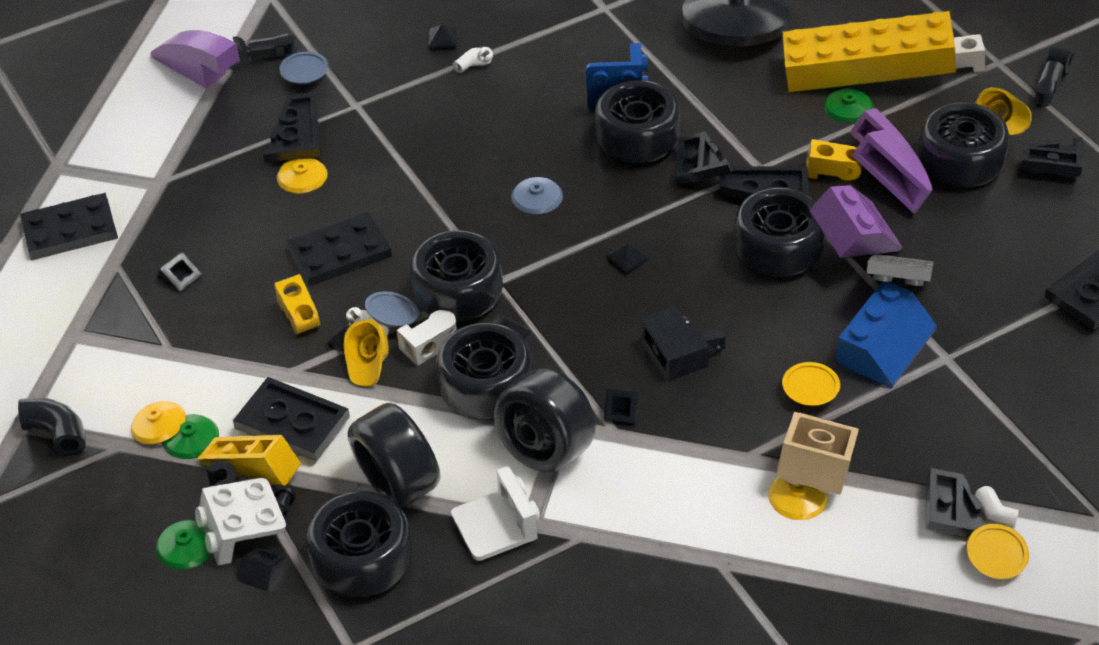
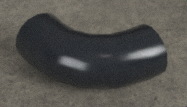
M49 398L19 399L18 414L23 431L35 429L50 432L53 437V448L56 452L63 455H75L84 450L86 447V435L82 420L68 405Z

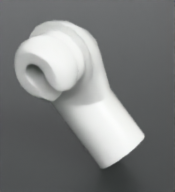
M488 47L472 48L453 62V68L457 73L461 74L470 66H485L492 61L493 52Z

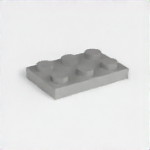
M872 254L868 260L867 273L873 274V279L878 281L891 282L893 277L905 278V284L923 286L924 281L930 282L934 261Z

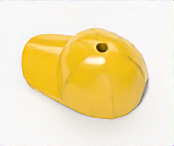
M994 87L984 89L975 104L987 107L997 113L1006 123L1009 135H1019L1026 131L1031 124L1032 116L1028 106L1006 90Z
M368 319L355 322L348 328L344 337V354L349 378L354 384L363 387H371L378 382L382 362L386 359L389 352L386 333L375 320Z

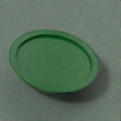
M855 89L834 91L825 99L823 104L828 116L844 123H856L865 110L874 109L871 99L865 93Z
M188 414L186 415L185 423L180 426V431L172 438L162 442V446L169 455L175 458H198L215 437H219V429L216 423L208 417Z
M191 520L180 521L169 526L162 532L156 543L158 559L164 565L173 569L194 568L204 563L212 553H209L206 548L204 528L199 527L196 521Z

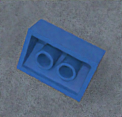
M883 281L839 336L836 363L889 388H893L935 332L937 325L912 291L891 282Z

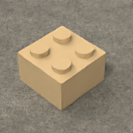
M794 412L783 443L776 477L784 479L791 484H803L817 488L823 493L841 495L859 429Z

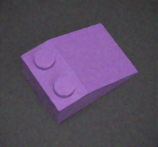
M850 185L830 187L809 210L840 258L898 252L903 248L873 202Z

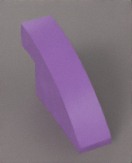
M202 30L179 32L150 52L152 58L204 88H208L226 75L225 70L239 61L237 44L223 36Z
M876 108L865 110L849 132L860 142L852 156L908 209L915 213L932 192L928 175L912 147L892 123Z

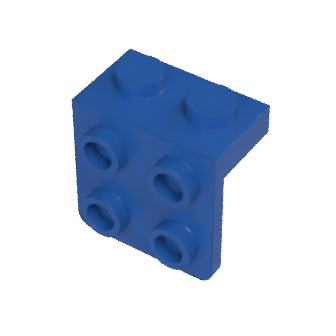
M630 43V62L589 63L586 65L588 108L596 109L600 96L616 84L631 80L648 81V76H642V71H648L647 54H642L641 43Z

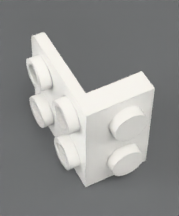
M509 466L496 470L497 492L462 504L451 510L452 520L473 559L476 561L484 560L538 539L537 520L540 519L538 507L533 500L528 501L526 488L521 477H515Z
M265 478L202 488L200 505L195 509L196 522L199 527L204 528L206 533V548L209 553L214 554L218 565L231 563L235 542L282 533L286 527V522L268 480Z

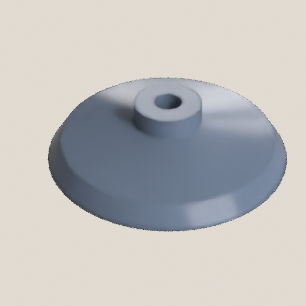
M310 51L292 54L285 58L280 65L281 75L294 84L313 83L322 78L328 69L327 59L319 53Z
M533 177L520 182L511 194L514 206L520 211L529 214L550 212L557 208L563 199L562 189L552 180L542 177Z
M376 292L368 296L365 301V307L369 315L375 321L386 326L403 327L406 324L410 325L419 316L416 304L406 296L395 292Z

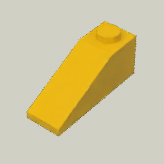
M282 435L215 437L197 458L200 464L208 467L214 462H228L235 468L237 478H240V476L250 479L265 478L269 484L279 486L287 485L301 465V462Z

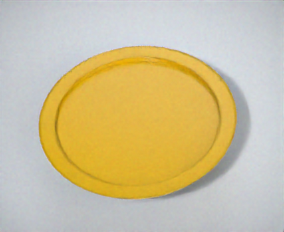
M313 158L290 160L278 171L277 183L285 191L307 193L322 186L327 179L328 172L321 162Z
M803 362L792 366L786 371L782 380L783 389L786 394L795 402L806 406L823 405L834 399L840 390V380L837 374L828 366L816 362Z
M159 401L147 405L134 417L130 429L131 435L136 441L143 444L164 442L180 431V426L186 420L185 410L180 405L170 401Z
M777 478L772 483L768 493L769 502L773 509L780 515L793 520L814 518L822 513L828 504V493H823L817 488L803 484H791L781 478Z
M1002 524L983 525L977 528L968 539V557L974 567L986 576L995 579H1009L1019 575L1028 564L1029 549L1026 541L1017 531Z

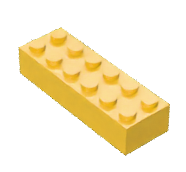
M949 11L783 32L785 68L789 92L956 73L955 43Z

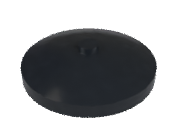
M686 0L682 8V23L691 34L702 40L720 45L750 46L766 43L781 36L789 26L790 11L783 0Z

